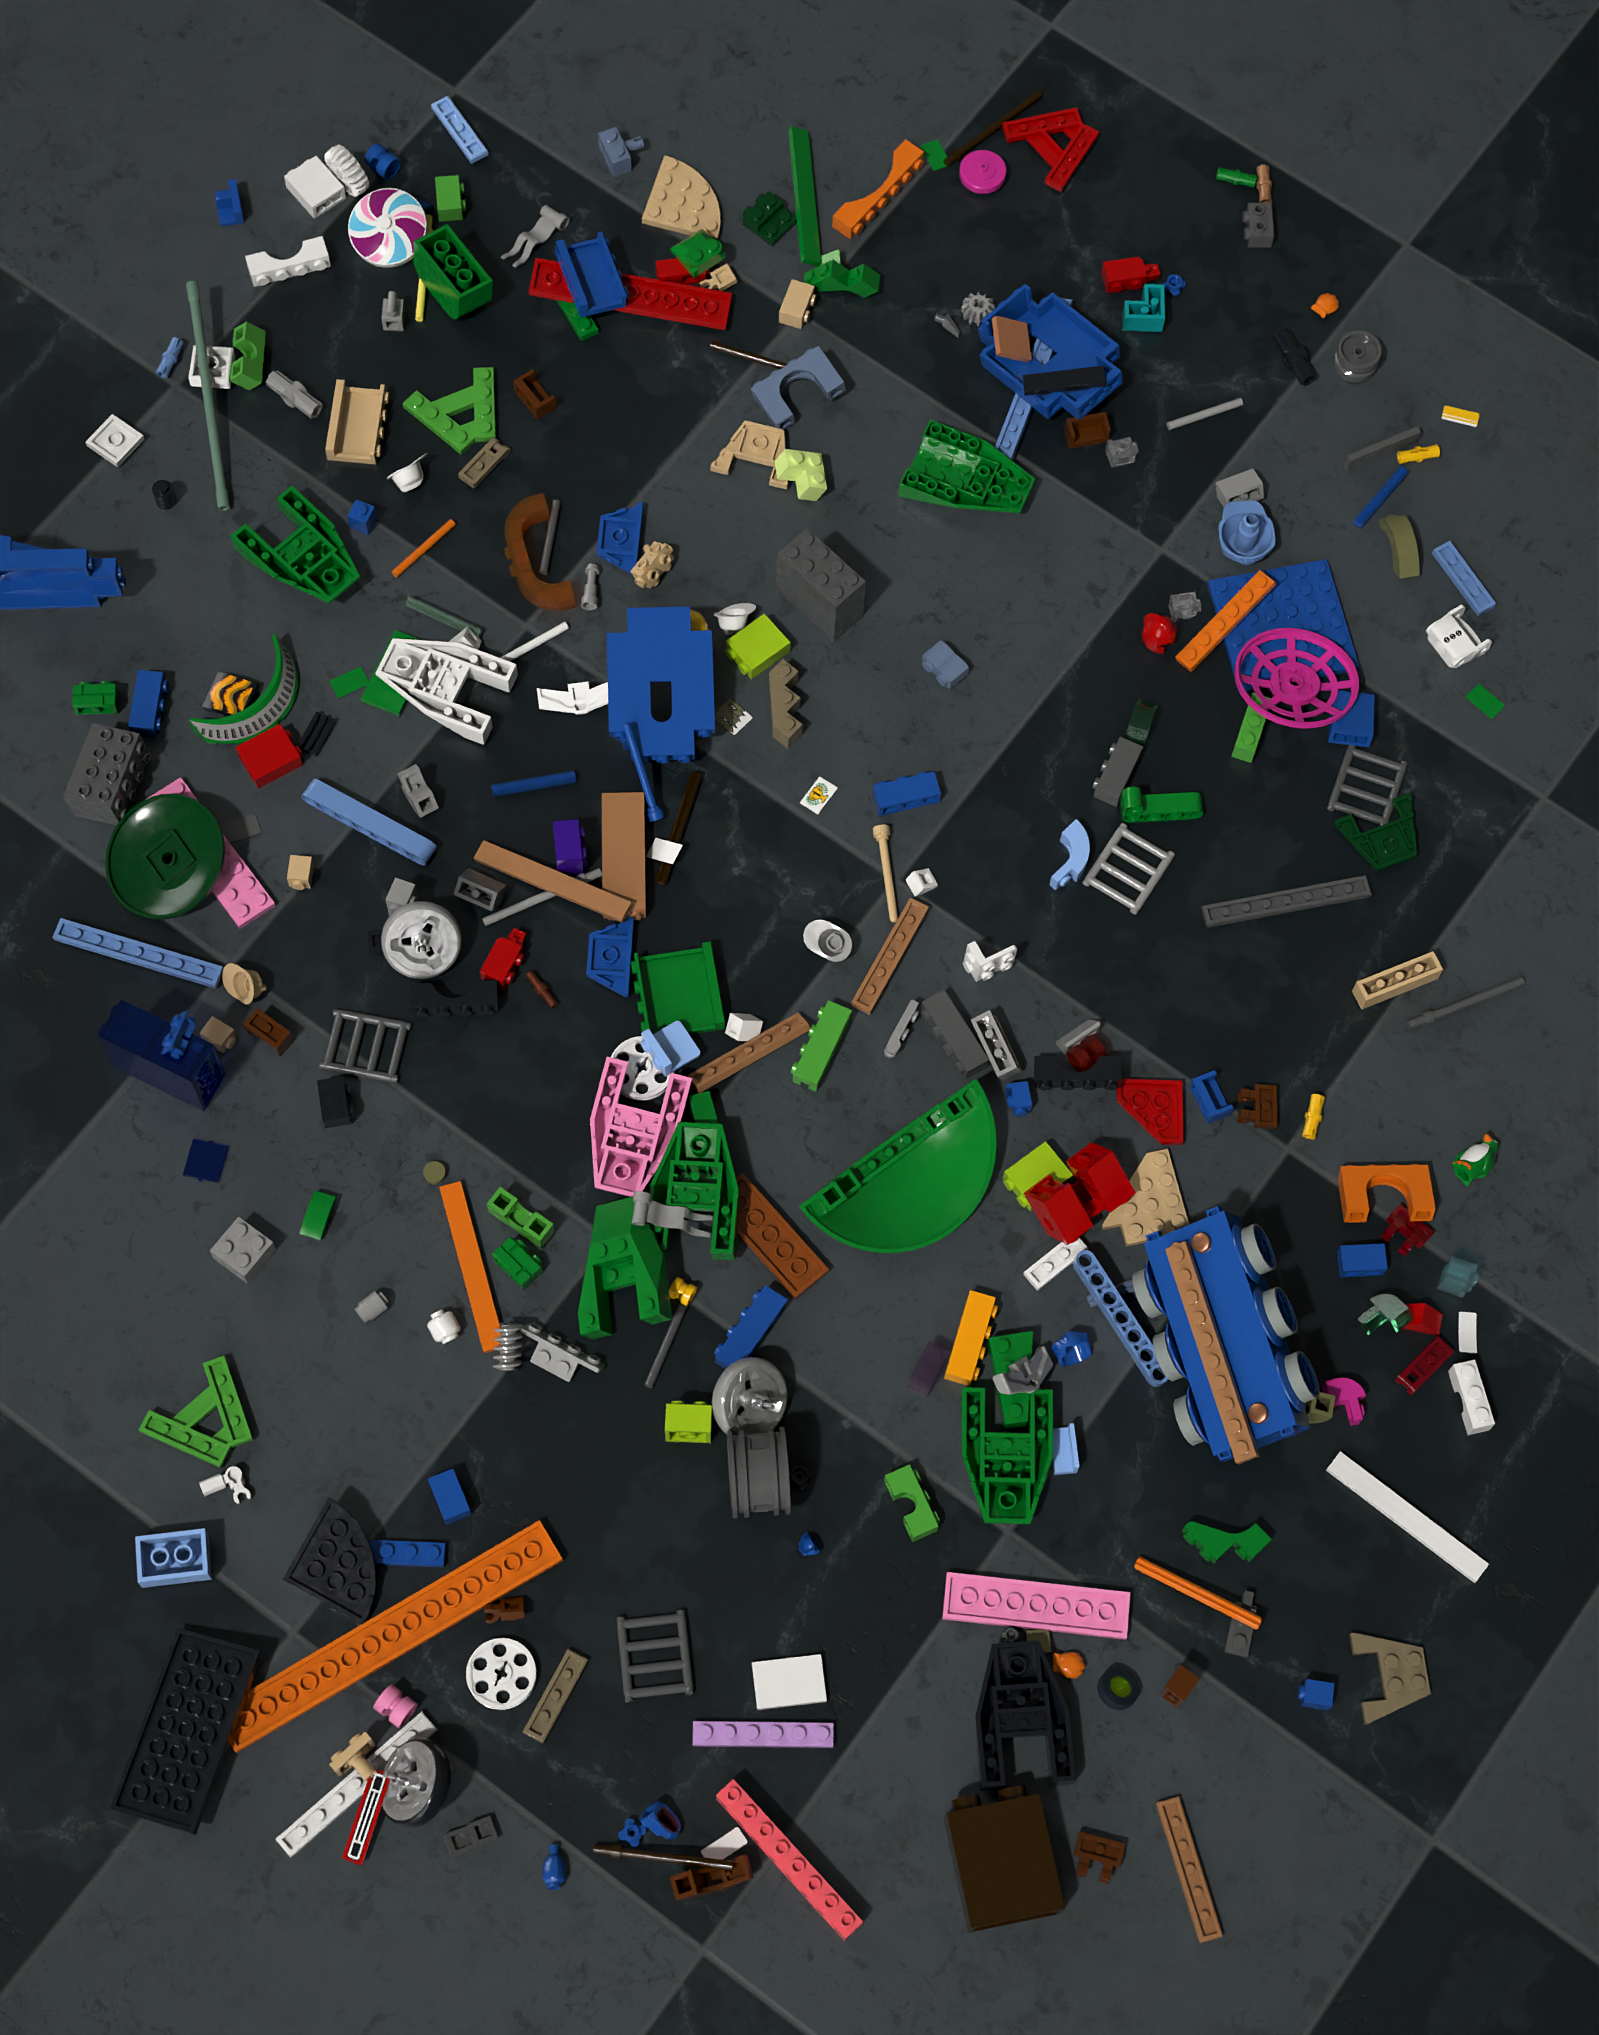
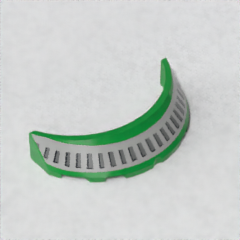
M275 634L271 636L276 650L275 671L267 689L253 704L236 714L223 718H190L188 720L191 730L205 742L217 745L216 743L240 745L277 726L290 713L298 691V672L292 654Z

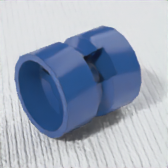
M380 143L372 145L364 157V163L385 180L392 179L401 167V159L392 152H389Z

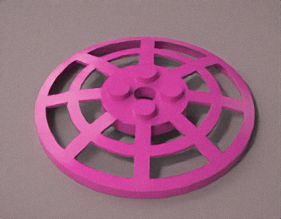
M1279 628L1258 634L1242 647L1234 669L1236 686L1246 703L1266 719L1288 727L1317 728L1336 722L1351 710L1359 690L1357 669L1347 653L1328 638L1304 629ZM1287 639V649L1277 650L1267 655H1264L1257 647L1270 640ZM1295 639L1311 642L1327 651L1318 658L1310 653L1295 650ZM1250 651L1259 660L1253 669L1252 677L1240 674L1242 662ZM1287 656V662L1277 667L1271 662L1275 658ZM1335 656L1346 669L1350 680L1337 682L1333 671L1326 663ZM1296 657L1306 659L1314 664L1309 667L1296 662ZM1263 666L1272 673L1270 680L1258 679L1259 671ZM1322 669L1330 683H1320L1316 673ZM1241 682L1253 686L1255 694L1262 704L1258 705L1250 698ZM1290 682H1297L1299 686H1294ZM1259 687L1270 688L1274 696L1267 700ZM1351 688L1350 698L1345 708L1341 711L1332 707L1337 698L1338 690ZM1331 690L1330 698L1326 703L1316 698L1319 691ZM1282 701L1292 705L1293 712L1283 710L1275 705ZM1309 703L1319 708L1306 713H1302L1301 710L1302 705ZM1271 709L1281 715L1294 717L1295 721L1278 717L1266 710ZM1324 712L1334 715L1328 719L1315 722H1304L1303 719L1314 717Z

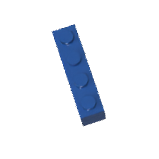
M766 1285L762 1290L758 1289L752 1297L754 1302L750 1308L745 1307L739 1318L741 1320L738 1325H733L728 1331L726 1342L724 1344L720 1343L714 1352L716 1355L715 1363L726 1369L735 1361L752 1357L787 1307L788 1299Z

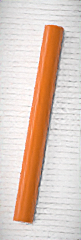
M452 519L448 520L392 570V574L396 578L448 533L456 525Z

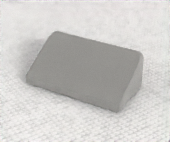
M1087 1020L1057 1040L1056 1045L1063 1054H1067L1097 1034L1101 1023L1095 1020Z

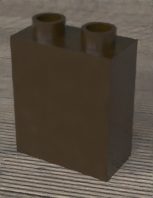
M1025 1785L999 1790L1000 1802L981 1805L979 1795H969L952 1800L954 1811L947 1812L944 1817L968 1933L1058 1915L1065 1909L1040 1794L1027 1796Z

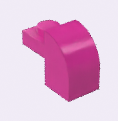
M1348 1378L1326 1380L1322 1385L1323 1393L1336 1396L1334 1406L1345 1405L1350 1426L1359 1425L1364 1417L1363 1405L1359 1404L1366 1396L1363 1388L1357 1382Z

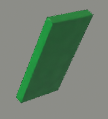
M395 630L361 697V702L400 716L407 699L376 675V671L393 638L421 639Z

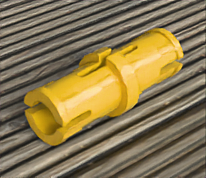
M1437 444L1427 447L1416 446L1411 450L1398 451L1397 460L1399 464L1413 461L1418 463L1424 459L1438 458L1440 456V449Z
M1319 1094L1311 1095L1308 1112L1304 1116L1306 1121L1302 1137L1306 1139H1316L1319 1122L1322 1121L1321 1112L1325 1100L1324 1096Z

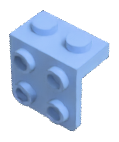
M675 1021L652 1034L650 1029L641 1033L642 1041L640 1044L646 1053L649 1052L653 1058L652 1062L658 1071L661 1070L665 1077L700 1056V1050L680 1021Z

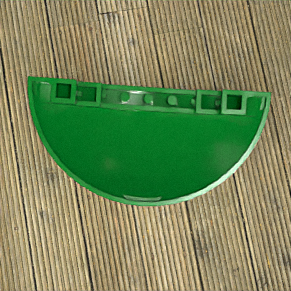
M975 1078L898 1130L830 1180L798 1207L812 1223L830 1237L848 1246L869 1252L899 1253L912 1251L937 1242L952 1233L972 1214L981 1201L990 1182L995 1164L997 1145L994 1117L989 1101L978 1080Z

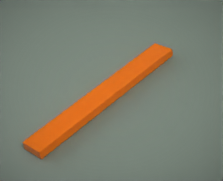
M459 1181L440 1186L439 1188L483 1353L495 1351L493 1347L500 1345L499 1342L494 1341V1338L500 1336V1333L494 1332V1329L499 1328L500 1325L462 1184Z

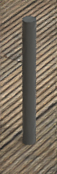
M553 500L539 571L542 575H547L561 504L559 500Z
M679 1304L645 1381L644 1385L646 1387L653 1388L687 1309L683 1304Z

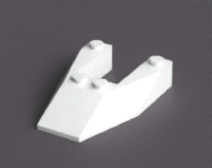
M394 638L376 671V675L425 715L464 738L483 745L493 728L491 716L455 703L466 678L469 677L510 693L518 676L515 663L461 643Z

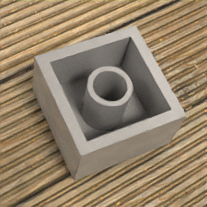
M238 1216L212 1247L210 1253L213 1259L248 1284L273 1255L276 1248L270 1239Z

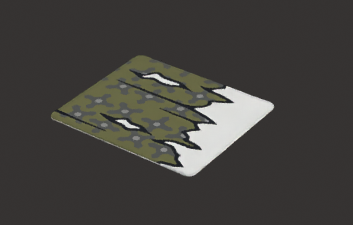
M729 699L715 712V719L733 735L738 733L752 719V716L732 699Z

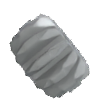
M979 291L976 295L970 293L969 298L963 300V306L961 307L964 320H969L970 325L976 323L979 326L985 315L995 309L993 298H988L987 293L982 296Z

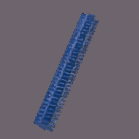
M1400 466L1354 519L1353 525L1362 529L1363 525H1365L1364 523L1368 522L1369 518L1374 515L1373 513L1380 508L1379 506L1387 500L1388 496L1399 486L1398 484L1406 478L1409 470Z
M572 770V772H562V775L557 773V776L556 774L554 776L549 774V777L544 775V778L543 776L541 778L538 776L536 779L535 777L531 778V780L529 778L528 780L523 779V782L520 779L518 782L515 780V783L510 781V784L509 782H504L502 785L497 783V786L492 784L491 788L495 797V794L500 796V793L505 795V792L508 795V792L513 794V791L518 793V790L519 792L521 790L522 792L526 791V789L531 791V788L534 790V787L536 790L537 788L539 789V786L541 789L542 786L544 788V785L547 788V785L552 787V784L557 786V783L558 785L560 783L565 785V782L570 784V781L575 783L576 776Z

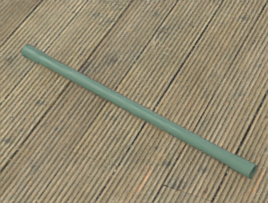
M189 281L186 283L188 301L190 302L213 463L218 510L225 511L230 509L228 490L226 489L201 314L199 285L197 281Z

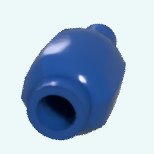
M552 1844L549 1845V1855L543 1862L542 1880L547 1884L548 1890L561 1889V1884L566 1879V1865L564 1858L559 1855V1845Z

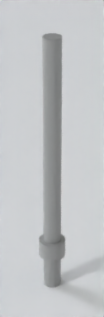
M598 868L586 874H578L575 876V879L588 884L589 881L601 877L602 872ZM544 891L482 918V921L487 926L557 895Z

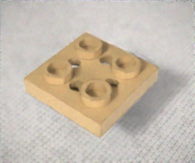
M364 1732L362 1735L360 1733L356 1734L349 1741V1747L344 1751L342 1749L332 1756V1762L329 1765L339 1778L352 1767L357 1770L365 1781H368L377 1772L364 1757L376 1746L371 1737Z

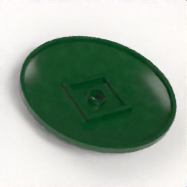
M162 794L138 803L122 817L108 842L105 869L107 880L114 896L131 912L149 919H170L191 911L206 899L220 877L225 858L223 832L213 813L206 806L191 797L180 794ZM169 854H173V861L166 864V857Z

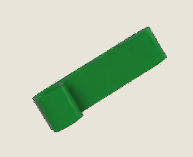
M1128 787L1121 793L1122 821L1126 823L1187 820L1203 816L1201 794L1198 792L1142 795L1139 787Z

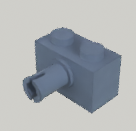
M616 127L598 133L599 149L612 176L616 177L631 172L629 152L644 148L641 136L624 141Z

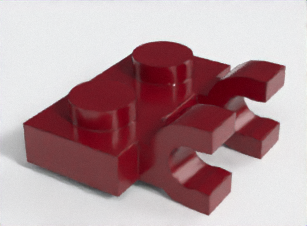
M1400 1204L1386 1219L1390 1225L1380 1237L1388 1242L1399 1231L1407 1238L1398 1250L1405 1257L1414 1245L1421 1249L1435 1232L1422 1221H1410L1408 1210Z

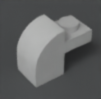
M416 764L397 773L406 798L420 818L439 808L432 791L426 785L421 771Z

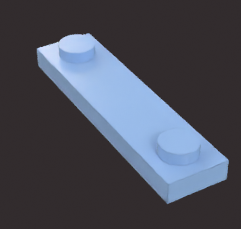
M448 96L431 104L432 110L471 164L488 156L487 149Z

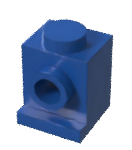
M1028 1081L1006 1084L1004 1092L1007 1095L1008 1108H1012L1013 1115L1022 1117L1030 1113L1032 1101Z

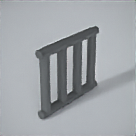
M1348 745L1327 810H1338L1352 814L1353 816L1380 824L1379 826L1388 824L1394 809L1392 800L1398 797L1408 763L1405 761L1399 763L1357 749L1354 745ZM1353 756L1396 770L1397 773L1394 781L1350 766ZM1347 774L1391 788L1389 797L1385 798L1344 784ZM1341 792L1385 806L1383 815L1379 816L1338 802Z
M334 1009L333 1016L335 1019L325 1059L321 1061L319 1068L397 1083L398 1075L396 1074L407 1030L410 1031L412 1023ZM343 1019L356 1021L346 1064L333 1063ZM365 1023L377 1025L367 1069L354 1067ZM386 1027L398 1029L388 1073L375 1071Z
M678 1610L677 1614L626 1620L625 1617H617L625 1702H631L633 1698L685 1692V1695H693V1678L685 1610ZM673 1623L678 1625L679 1637L628 1642L627 1629ZM680 1646L681 1660L630 1666L629 1652ZM682 1669L684 1683L636 1689L632 1687L631 1675Z

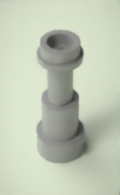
M588 564L585 569L588 578L584 588V596L581 598V607L585 610H595L598 605L595 581L600 571L599 566L596 564Z

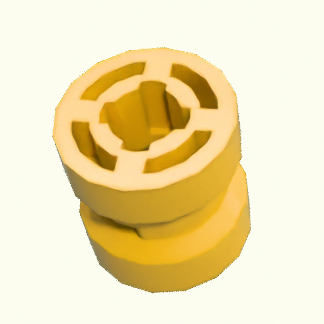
M676 1277L669 1289L670 1298H677L681 1304L688 1306L694 1298L698 1287L693 1284L688 1285L682 1278Z

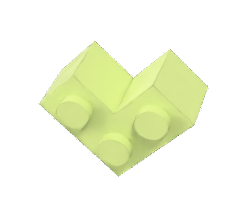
M785 449L775 460L777 479L795 481L798 499L817 501L827 490L821 453Z

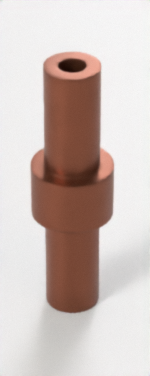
M533 971L528 972L526 977L535 987L534 991L537 995L542 997L551 1009L556 1007L558 1003L550 994L548 986L541 982Z

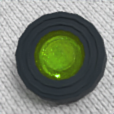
M1112 1668L1104 1672L1098 1680V1695L1102 1702L1112 1709H1127L1138 1698V1683L1133 1675L1124 1669Z

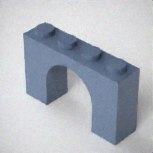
M819 346L808 349L803 356L791 360L787 366L773 371L769 377L757 381L751 387L753 398L775 428L784 430L795 423L793 413L782 399V392L791 381L799 378L814 381L828 401L846 391L844 381Z

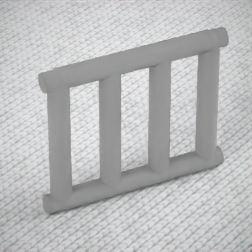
M1121 823L1082 883L1087 887L1091 885L1130 908V912L1136 915L1175 854L1172 851L1165 852L1127 829L1126 824ZM1122 836L1161 858L1162 861L1157 869L1117 846ZM1114 853L1151 875L1147 884L1141 883L1107 863L1106 860L1110 854ZM1103 869L1140 891L1141 893L1136 901L1096 879L1095 877L1099 871Z

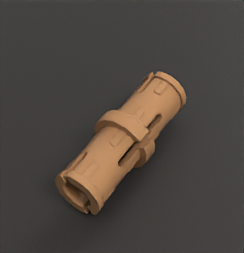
M1259 165L1257 167L1258 182L1256 186L1259 190V203H1272V181L1270 180L1269 166Z

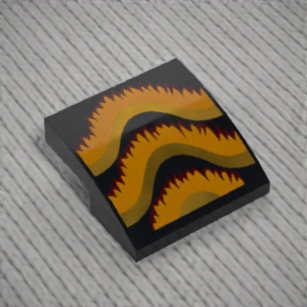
M218 672L202 708L206 712L223 714L225 717L236 714L251 705L259 684L239 676Z

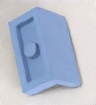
M1069 1423L1068 1427L1053 1428L1052 1461L1054 1475L1077 1473L1079 1469L1074 1423Z

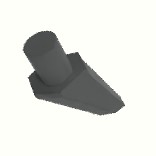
M937 313L934 321L941 323L943 328L959 339L960 330L949 314L943 316Z

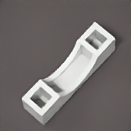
M322 236L303 241L299 253L290 259H274L265 251L245 256L254 287L264 286L274 281H282L293 276H301L312 271H320L331 267Z

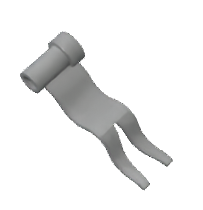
M544 205L540 211L542 217L538 220L535 227L529 232H522L518 236L512 250L503 254L501 258L504 260L513 257L520 251L524 242L528 240L523 255L513 266L516 268L525 263L534 246L538 243H545L556 228L560 231L565 230L569 225L570 218L563 213H558L550 206Z
M634 1192L633 1202L635 1204L632 1224L644 1226L645 1222H649L659 1227L682 1229L690 1235L710 1238L711 1233L693 1228L684 1218L694 1221H713V1216L697 1214L685 1207L662 1205L652 1201L650 1193Z

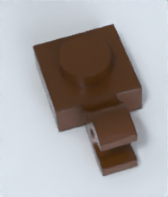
M523 1597L500 1600V1604L484 1605V1613H493L485 1615L486 1623L492 1624L500 1617L501 1621H514L525 1618Z

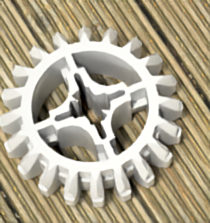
M338 144L330 148L324 154V158L331 173L344 186L345 191L349 195L356 197L364 193L369 187V180L357 159L344 146Z

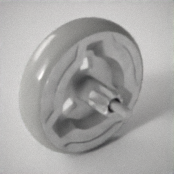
M426 901L411 902L399 907L389 916L381 934V946L388 963L399 973L416 979L432 978L449 969L456 961L462 943L460 927L454 916L444 907ZM427 923L433 925L430 933L427 928H424ZM411 937V944H402V939ZM429 947H432L434 954L431 956L427 955V952L430 951Z
M748 1357L735 1361L720 1375L713 1391L712 1410L718 1426L726 1434L727 1431H732V1435H738V1430H743V1434L768 1433V1428H773L774 1430L781 1421L786 1409L787 1386L779 1369L765 1359ZM749 1380L751 1388L745 1389V1382ZM742 1406L744 1411L738 1415L737 1411Z

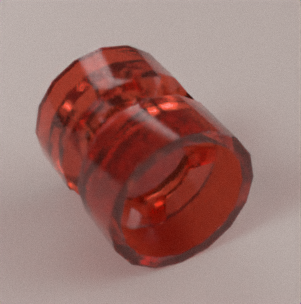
M1090 1035L1081 1041V1046H1074L1066 1052V1055L1072 1067L1077 1072H1083L1092 1068L1100 1056H1107V1052L1099 1039L1094 1035Z

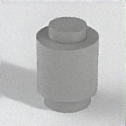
M373 1291L360 1301L354 1310L366 1323L369 1320H374L387 1310L386 1304L389 1301L382 1292L377 1294Z

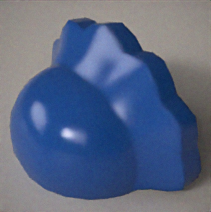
M806 1532L800 1538L798 1543L799 1551L803 1555H817L820 1553L821 1549L818 1543L809 1533Z

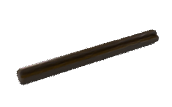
M692 771L690 773L668 839L670 842L680 844L702 778L699 772ZM661 861L655 878L657 884H667L673 864Z

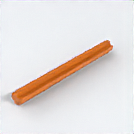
M1139 1557L1134 1567L1136 1570L1254 1629H1258L1262 1622L1260 1616L1142 1557Z

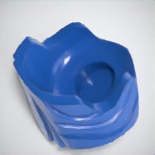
M1068 1331L1051 1347L1062 1367L1077 1364L1091 1356V1350L1089 1349L1091 1344L1087 1332Z

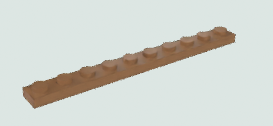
M1187 1241L1181 1242L1165 1249L1235 1462L1236 1464H1241L1260 1455L1189 1243Z

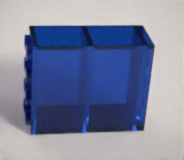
M121 999L118 1005L115 1004L112 1007L110 1018L101 1025L98 1031V1037L112 1066L205 1111L226 1076L214 1044L194 1034L190 1038L182 1035L181 1038L189 1041L183 1056L176 1059L171 1056V1052L162 1055L161 1052L164 1048L162 1042L165 1036L170 1034L172 1029L171 1023Z

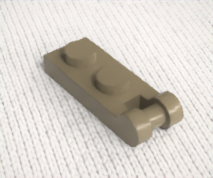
M493 437L458 473V477L475 489L499 462L510 454L511 449L506 445H501L500 441Z

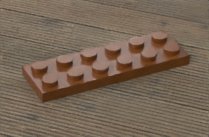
M741 1173L736 1178L739 1188L738 1236L796 1300L829 1272V1269L749 1179Z

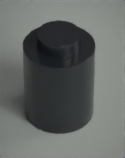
M167 480L156 481L152 486L156 505L162 510L173 508L176 504V497L172 484Z

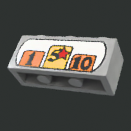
M989 1010L971 1019L997 1077L1005 1081L1022 1072L1023 1070L996 1014Z

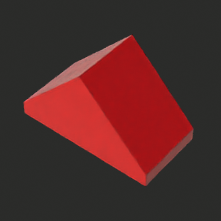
M1426 1303L1399 1304L1395 1327L1439 1336L1443 1314Z

